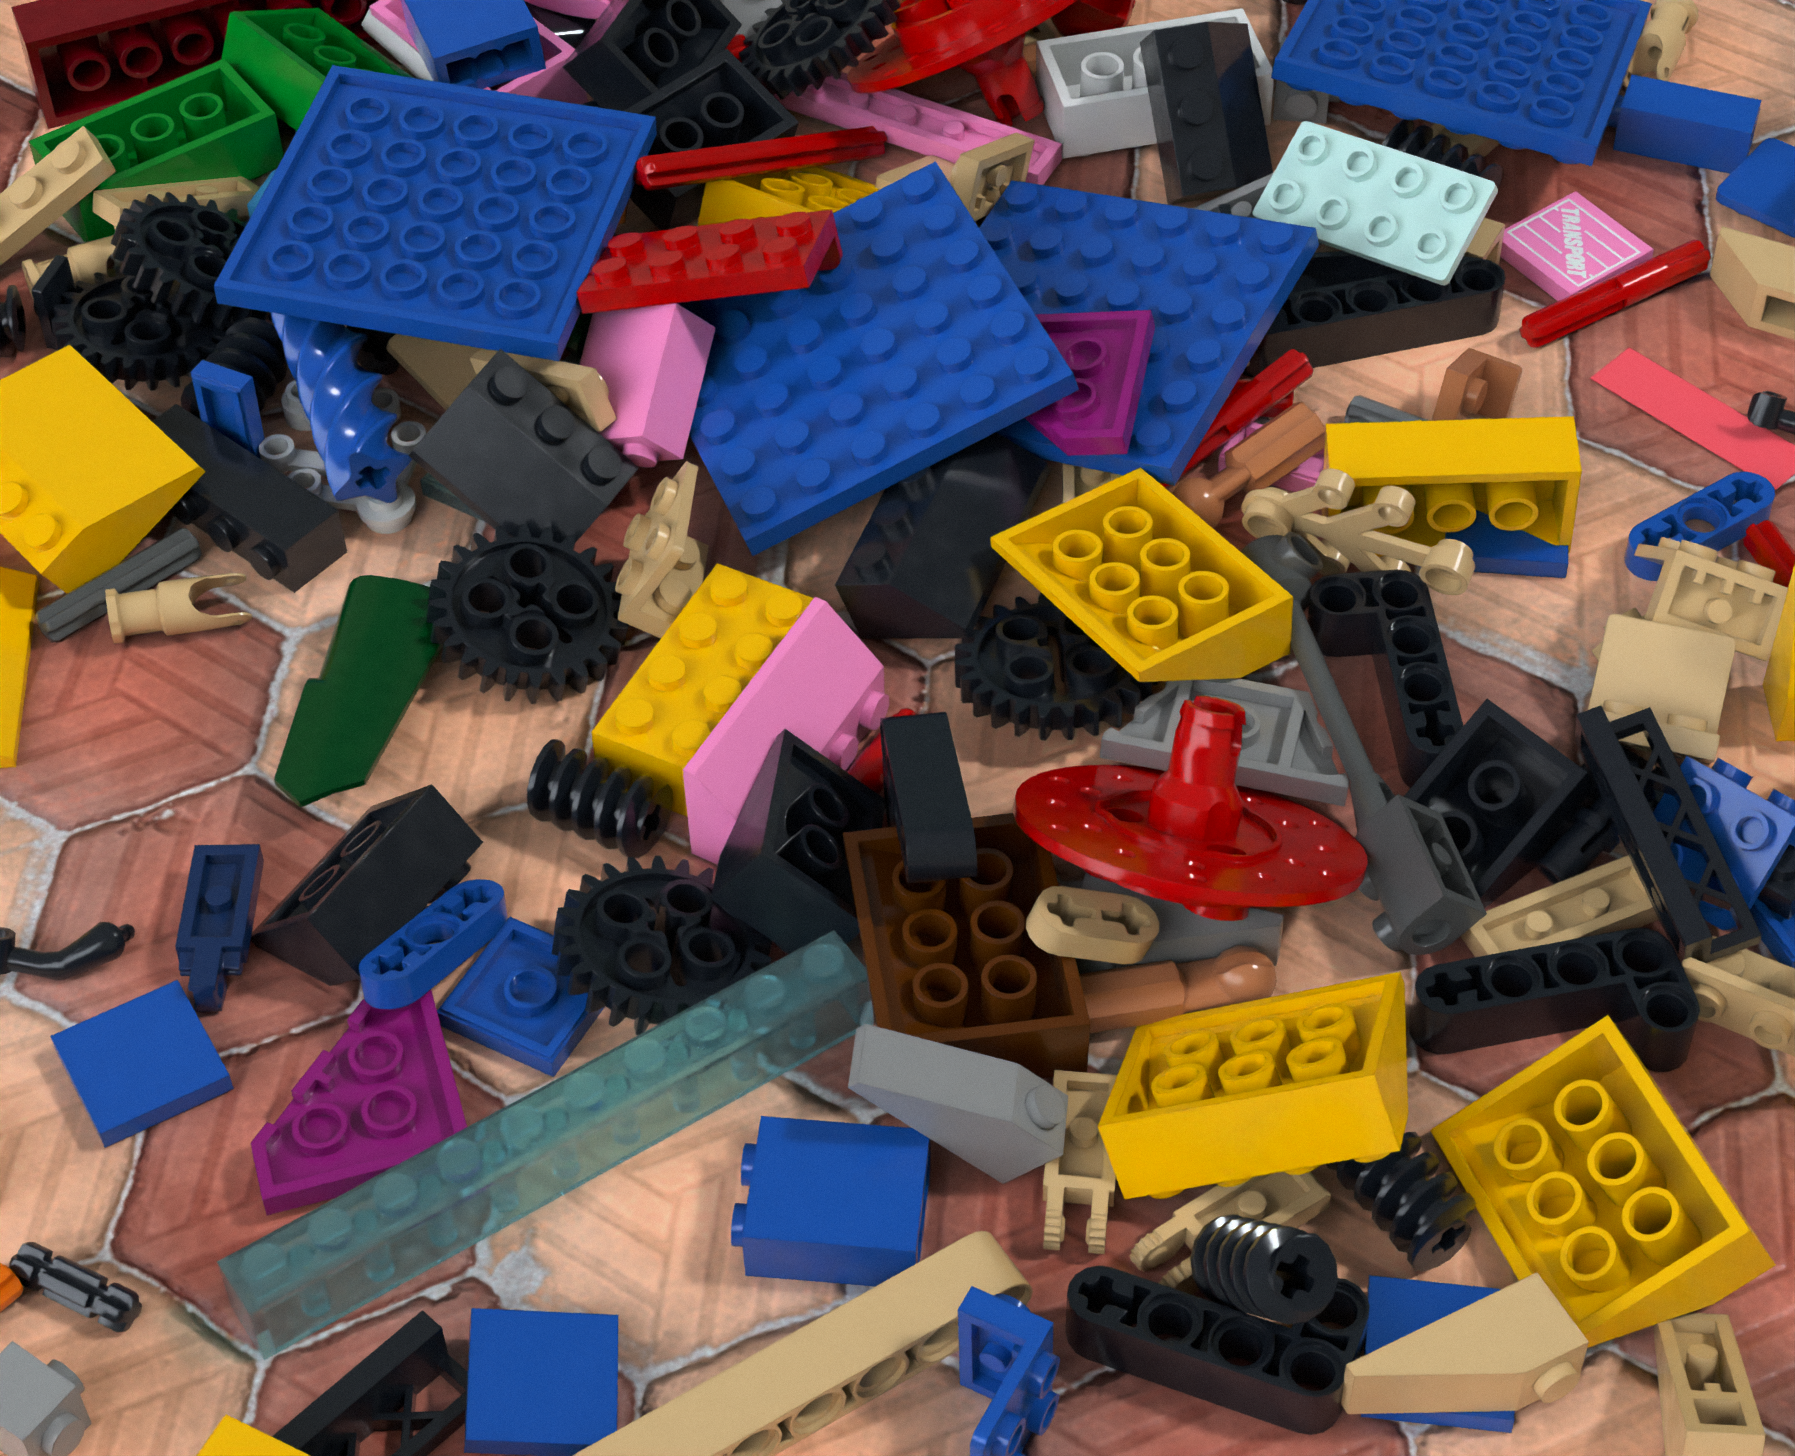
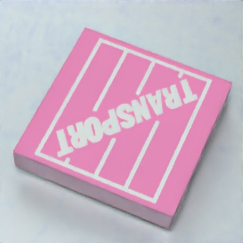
M1575 191L1504 230L1500 257L1554 299L1560 301L1652 259L1654 249Z

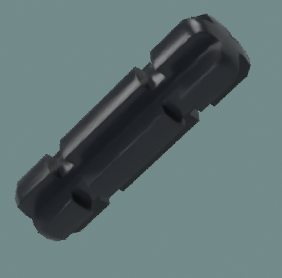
M36 1242L22 1244L18 1253L11 1258L9 1268L16 1274L23 1286L33 1291H38L43 1287V1296L87 1318L99 1315L98 1323L116 1332L129 1330L133 1321L140 1315L142 1304L139 1302L137 1292L119 1283H112L107 1286V1277L64 1256L58 1255L52 1259L53 1251Z

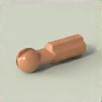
M1303 402L1294 403L1225 452L1226 468L1209 480L1199 477L1183 479L1177 482L1169 492L1214 528L1222 518L1224 502L1240 490L1248 493L1255 489L1269 487L1325 447L1326 428L1317 414L1312 412Z
M1236 945L1226 949L1215 958L1178 964L1171 960L1079 974L1091 1024L1090 1034L1152 1024L1185 1013L1268 998L1272 996L1277 983L1274 965L1266 953L1252 946Z

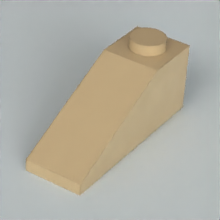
M1536 1272L1346 1364L1341 1405L1347 1414L1517 1411L1539 1399L1543 1403H1551L1567 1395L1578 1384L1589 1341Z
M1687 1313L1653 1325L1665 1456H1763L1766 1435L1729 1315Z

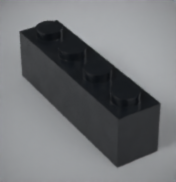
M177 404L152 421L206 471L170 509L171 512L182 523L186 525L192 523L210 535L211 539L220 549L225 552H235L250 562L260 576L267 580L273 578L294 593L347 553L338 509Z

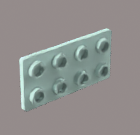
M1303 121L1252 214L1256 219L1314 227L1317 231L1318 242L1444 286L1450 282L1497 195L1498 188L1491 180L1309 121Z

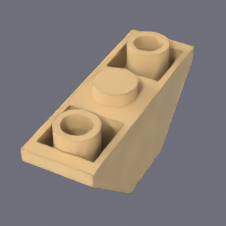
M1722 226L1718 235L1710 277L1747 326L1795 340V247Z

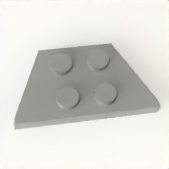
M1240 678L1167 681L1164 690L1148 696L1135 707L1134 719L1120 731L1110 727L1102 736L1100 758L1166 771L1169 766L1175 730L1181 718L1179 711L1184 700L1194 702L1196 696H1210L1229 700L1243 707L1246 717V725H1242V748L1235 777L1236 785L1345 807L1350 781L1346 773L1339 774L1332 760L1334 746L1326 729L1317 722L1318 711L1310 693L1307 691Z

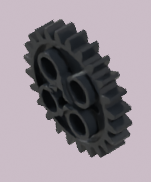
M781 0L783 4L778 8H769L765 11L768 16L766 21L753 24L752 28L756 34L743 40V43L749 47L739 52V57L744 67L772 95L777 94L779 99L782 100L793 90L796 96L799 97L805 92L808 85L813 84L815 89L818 90L823 85L825 78L832 76L833 79L837 80L841 77V70L847 65L851 67L858 66L859 61L857 57L861 53L873 52L875 47L872 42L889 34L884 26L897 20L894 11L900 8L901 4L898 0Z
M166 192L163 202L154 195L148 194L144 203L135 199L132 201L130 209H123L111 240V244L116 246L112 256L114 259L123 262L120 268L121 274L137 276L133 284L135 289H150L154 292L151 302L161 303L168 301L172 304V314L178 315L186 310L192 313V318L196 324H200L203 318L207 317L211 318L216 327L222 330L226 321L234 323L238 319L256 318L265 321L268 319L272 321L270 312L218 304L216 300L214 284L248 221L241 222L237 219L238 213L236 209L232 208L223 213L218 211L214 200L210 199L206 206L198 204L191 194L187 195L185 202H180L170 192Z
M121 266L116 267V276L108 277L96 272L94 273L95 284L77 281L76 293H62L63 304L54 305L55 318H52L53 339L57 351L71 345L109 382L114 383L117 379L124 380L126 390L134 388L138 381L146 382L151 391L156 390L159 381L167 380L175 388L180 387V377L186 375L192 379L191 371L201 360H206L208 355L214 352L219 340L225 337L227 329L233 324L231 321H226L222 330L216 327L211 318L204 317L200 324H196L191 312L184 310L178 315L172 314L171 303L168 301L161 303L151 302L154 292L150 289H135L133 284L137 276L121 274Z
M521 524L518 537L511 538L501 525L496 526L493 542H489L479 533H474L471 549L468 550L456 544L453 547L451 562L441 560L437 579L431 580L426 617L427 622L433 624L431 642L444 644L441 658L443 663L461 660L458 674L459 679L464 680L476 673L482 676L480 692L482 693L490 690L496 683L503 685L505 701H510L517 689L526 690L531 704L537 703L539 692L544 689H548L551 696L557 702L562 701L565 684H569L575 691L582 694L586 690L588 676L602 681L605 677L607 664L616 665L621 646L625 644L629 625L617 620L622 594L615 591L616 582H611L614 569L612 563L594 566L597 553L595 547L578 553L574 550L575 535L571 534L560 544L553 541L552 527L548 526L544 529L540 538L531 537L527 524Z
M1040 593L1038 603L1029 604L1020 596L1015 597L1016 609L1013 610L998 604L994 605L993 619L980 616L970 638H962V644L955 645L956 688H961L962 703H973V715L976 718L991 714L992 728L997 729L1009 722L1014 723V732L1017 737L1026 733L1030 728L1038 729L1040 740L1043 741L1048 739L1052 730H1061L1067 740H1073L1075 728L1081 727L1093 736L1099 735V722L1104 721L1117 728L1122 726V712L1134 715L1135 707L1140 704V701H1144L1148 696L1152 695V687L1158 685V681H1137L1042 593ZM1048 635L1055 636L1057 641L1060 677L1064 683L1065 695H1059L1056 691L1053 655L1051 648L1048 646Z
M661 856L654 857L651 868L643 869L634 857H628L625 872L621 873L614 866L605 863L602 867L600 880L585 874L581 879L580 891L568 889L564 907H560L557 910L551 951L553 955L558 956L557 975L570 976L567 989L568 994L580 995L588 993L585 1008L588 1013L598 1011L606 1006L611 1009L610 1026L614 1027L628 1017L635 1020L634 1029L636 1035L641 1036L651 1023L659 1025L664 1039L671 1038L674 1025H683L686 1031L694 1038L699 1035L702 1020H705L715 1029L722 1030L727 1013L741 1019L745 1014L747 1001H758L762 983H766L772 959L769 955L773 941L744 921L729 915L722 906L711 899L714 885L712 883L714 869L709 867L698 876L689 874L688 860L682 859L675 870L666 869Z

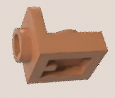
M1468 348L1446 368L1432 421L1463 420L1470 413H1478L1492 419L1507 418L1510 415L1521 378L1522 368L1517 364Z

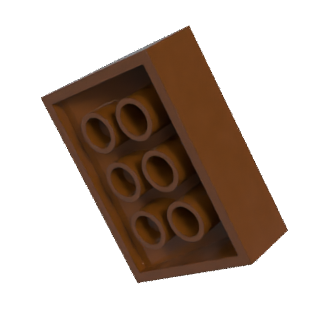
M1013 813L972 818L977 852V877L907 884L896 827L843 833V844L877 1027L1018 1063L1041 1079L1054 1077V1070L1087 1072L1091 1024L1076 959L1047 953L1031 940L1026 930V919L1042 891L1052 886H1059L1052 854L1023 832L1018 826Z

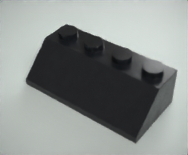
M995 432L886 488L835 583V587L860 638H970L1007 562L991 547L990 537L1028 519L1050 473L1047 462Z

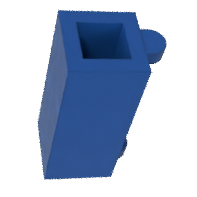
M1632 74L1625 96L1618 95L1607 126L1617 128L1613 150L1731 174L1749 155L1762 100Z

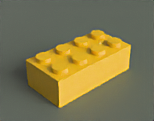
M1574 416L1326 424L1323 470L1333 468L1347 473L1354 480L1355 489L1345 508H1322V516L1330 517L1373 504L1382 487L1397 486L1411 493L1416 501L1408 523L1401 527L1387 525L1374 529V531L1433 547L1440 540L1445 539V532H1458L1473 524L1476 519V510H1479L1489 515L1491 524L1496 528L1507 531L1522 530L1553 545H1568V553H1570L1582 474Z
M717 563L592 730L595 758L603 757L609 762V776L619 766H625L630 769L632 773L631 786L639 776H650L654 781L652 798L662 787L668 784L672 788L673 793L672 811L688 817L683 778L684 767L814 598Z

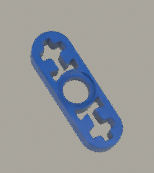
M1735 472L1644 520L1630 531L1624 557L1627 568L1639 578L1658 581L1663 565L1637 557L1634 554L1638 544L1658 546L1661 537L1679 542L1686 540L1716 551H1720L1747 535L1746 529L1751 524H1759L1764 520H1769L1775 497L1773 485L1759 474ZM1693 519L1704 520L1713 525L1715 530L1706 533L1697 532L1688 528L1685 522Z
M485 879L459 883L367 954L359 964L365 1001L370 1006L379 1009H397L408 1006L421 998L493 939L508 919L503 887L494 881Z

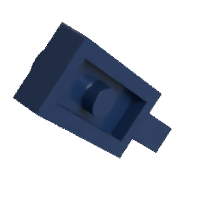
M260 844L194 845L175 948L179 959L180 976H190L188 989L193 993L195 1012L222 1011L227 992V976L242 975L243 963H247L264 865Z

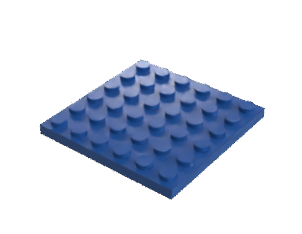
M1308 0L1275 58L1271 78L1286 82L1288 86L1299 91L1316 90L1338 96L1340 100L1350 105L1363 106L1367 104L1389 110L1401 119H1421L1443 125L1447 130L1456 134H1476L1498 140L1501 145L1510 149L1521 150L1527 148L1549 154L1555 160L1565 164L1582 163L1592 166L1632 62L1643 26L1647 22L1652 3L1641 0Z
M332 65L214 284L217 303L494 351L502 349L506 353L560 361L581 312L576 292L591 272L592 267L597 263L608 246L609 240L612 239L636 184L634 180V174L637 172L635 162L640 157L648 156L657 135L656 116Z
M936 161L833 213L843 257L835 269L817 271L809 288L677 303L716 327L689 435L752 556L1079 390L1072 370Z
M1011 180L979 229L1035 314L1151 310L1155 331L1127 454L1068 456L1025 418L997 431V433L1040 459L1119 475H1125L1141 467L1157 482L1175 486L1319 247L1316 228Z

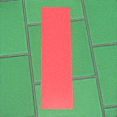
M1630 347L1590 378L1744 472H1752L1763 476L1773 485L1774 490H1777L1795 474V445L1766 428L1755 426L1748 417Z

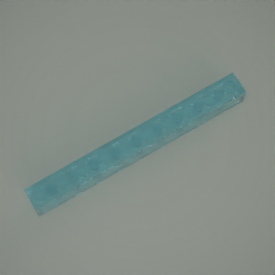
M835 930L228 1255L217 1261L233 1311L264 1360L855 1035L856 1029L864 1024L873 1025V1007L866 968Z

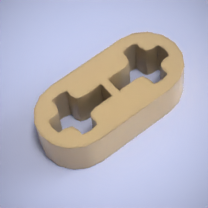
M1052 886L1043 890L1026 919V930L1029 937L1039 948L1047 953L1117 964H1134L1141 961L1158 935L1160 925L1157 915L1151 907L1136 897L1066 886Z

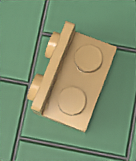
M1747 949L1707 963L1692 957L1683 959L1681 965L1699 1003L1700 1013L1698 1020L1712 1022L1753 1039L1763 1047L1777 1049L1795 1057L1794 968Z

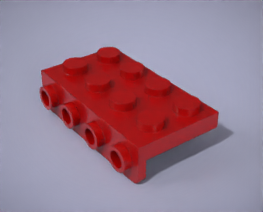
M832 210L807 213L793 212L783 216L759 219H736L726 223L702 226L688 225L645 233L630 232L613 236L609 240L608 246L576 293L582 314L809 288L817 271L831 270L838 267L843 253Z

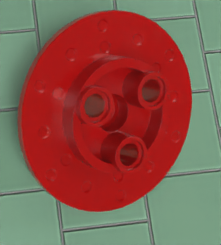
M904 0L900 2L901 7L894 11L897 20L891 25L894 34L877 45L873 52L864 55L859 60V65L851 68L847 75V80L852 90L856 93H874L910 84L958 66L975 77L987 105L996 116V122L1012 127V119L1021 114L1025 122L1039 115L1045 109L1043 96L1039 95L1036 80L1023 54L1026 32L1056 15L1077 0Z
M1196 696L1194 702L1184 700L1179 711L1181 718L1175 730L1169 766L1166 771L1127 765L1065 767L1030 777L1016 791L1013 815L1018 826L1034 842L1049 852L1081 867L1083 871L1093 877L1116 883L1146 896L1182 904L1192 913L1209 919L1239 921L1248 917L1250 907L1306 906L1337 900L1357 890L1363 883L1368 865L1366 852L1358 840L1344 828L1325 816L1295 802L1262 790L1235 784L1242 748V725H1246L1245 710L1234 702L1217 697Z

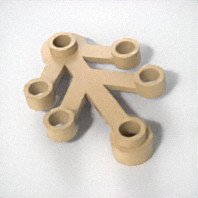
M1328 468L1322 470L1315 486L1290 494L1274 487L1252 490L1247 493L1242 503V512L1244 514L1242 524L1251 535L1261 538L1268 535L1285 536L1288 532L1299 534L1315 548L1321 557L1323 568L1319 573L1324 576L1346 573L1350 562L1361 572L1382 570H1407L1411 572L1410 567L1405 563L1407 562L1421 566L1419 576L1432 590L1446 595H1460L1467 590L1475 570V562L1472 559L1473 552L1470 547L1461 541L1442 539L1437 545L1429 547L1374 531V529L1387 525L1401 527L1408 523L1416 501L1413 495L1403 488L1384 486L1380 489L1375 503L1330 517L1312 513L1325 507L1343 509L1348 505L1355 489V482L1351 476L1338 469ZM1315 536H1318V537H1321V538H1325V539L1319 541Z

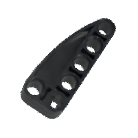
M1344 251L1314 253L1250 359V365L1246 366L1242 374L1255 377L1291 349H1295L1300 353L1303 352L1309 358L1312 368L1487 334L1493 331L1499 322L1506 279L1504 270L1490 260L1463 256L1450 282L1443 286Z

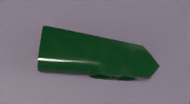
M375 575L359 576L349 584L319 678H309L306 681L274 777L275 785L300 808L329 795L364 786L368 782L444 645L431 642L433 624L428 623L426 619L430 587L397 578Z

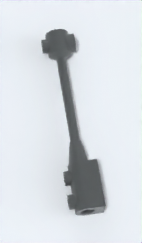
M1288 532L1285 536L1268 535L1258 538L1245 546L1241 553L1293 596L1291 647L1351 782L1350 792L1357 827L1356 839L1364 848L1368 861L1365 878L1358 889L1371 900L1377 901L1380 899L1385 910L1373 920V929L1382 943L1396 952L1403 950L1412 955H1425L1442 950L1487 914L1441 813L1399 794L1395 796L1381 776L1375 773L1304 614V611L1309 607L1312 587L1310 580L1323 568V562L1318 552L1306 539L1294 532Z

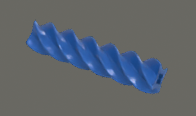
M271 313L273 325L283 343L285 359L296 381L299 400L310 421L313 441L320 457L324 461L328 484L335 499L342 501L367 496L386 503L396 501V479L412 461V458L408 456V453L396 451L386 442L389 429L397 420V414L382 411L371 401L374 389L381 382L383 376L380 373L367 371L357 362L360 349L368 341V336L353 332L341 324Z

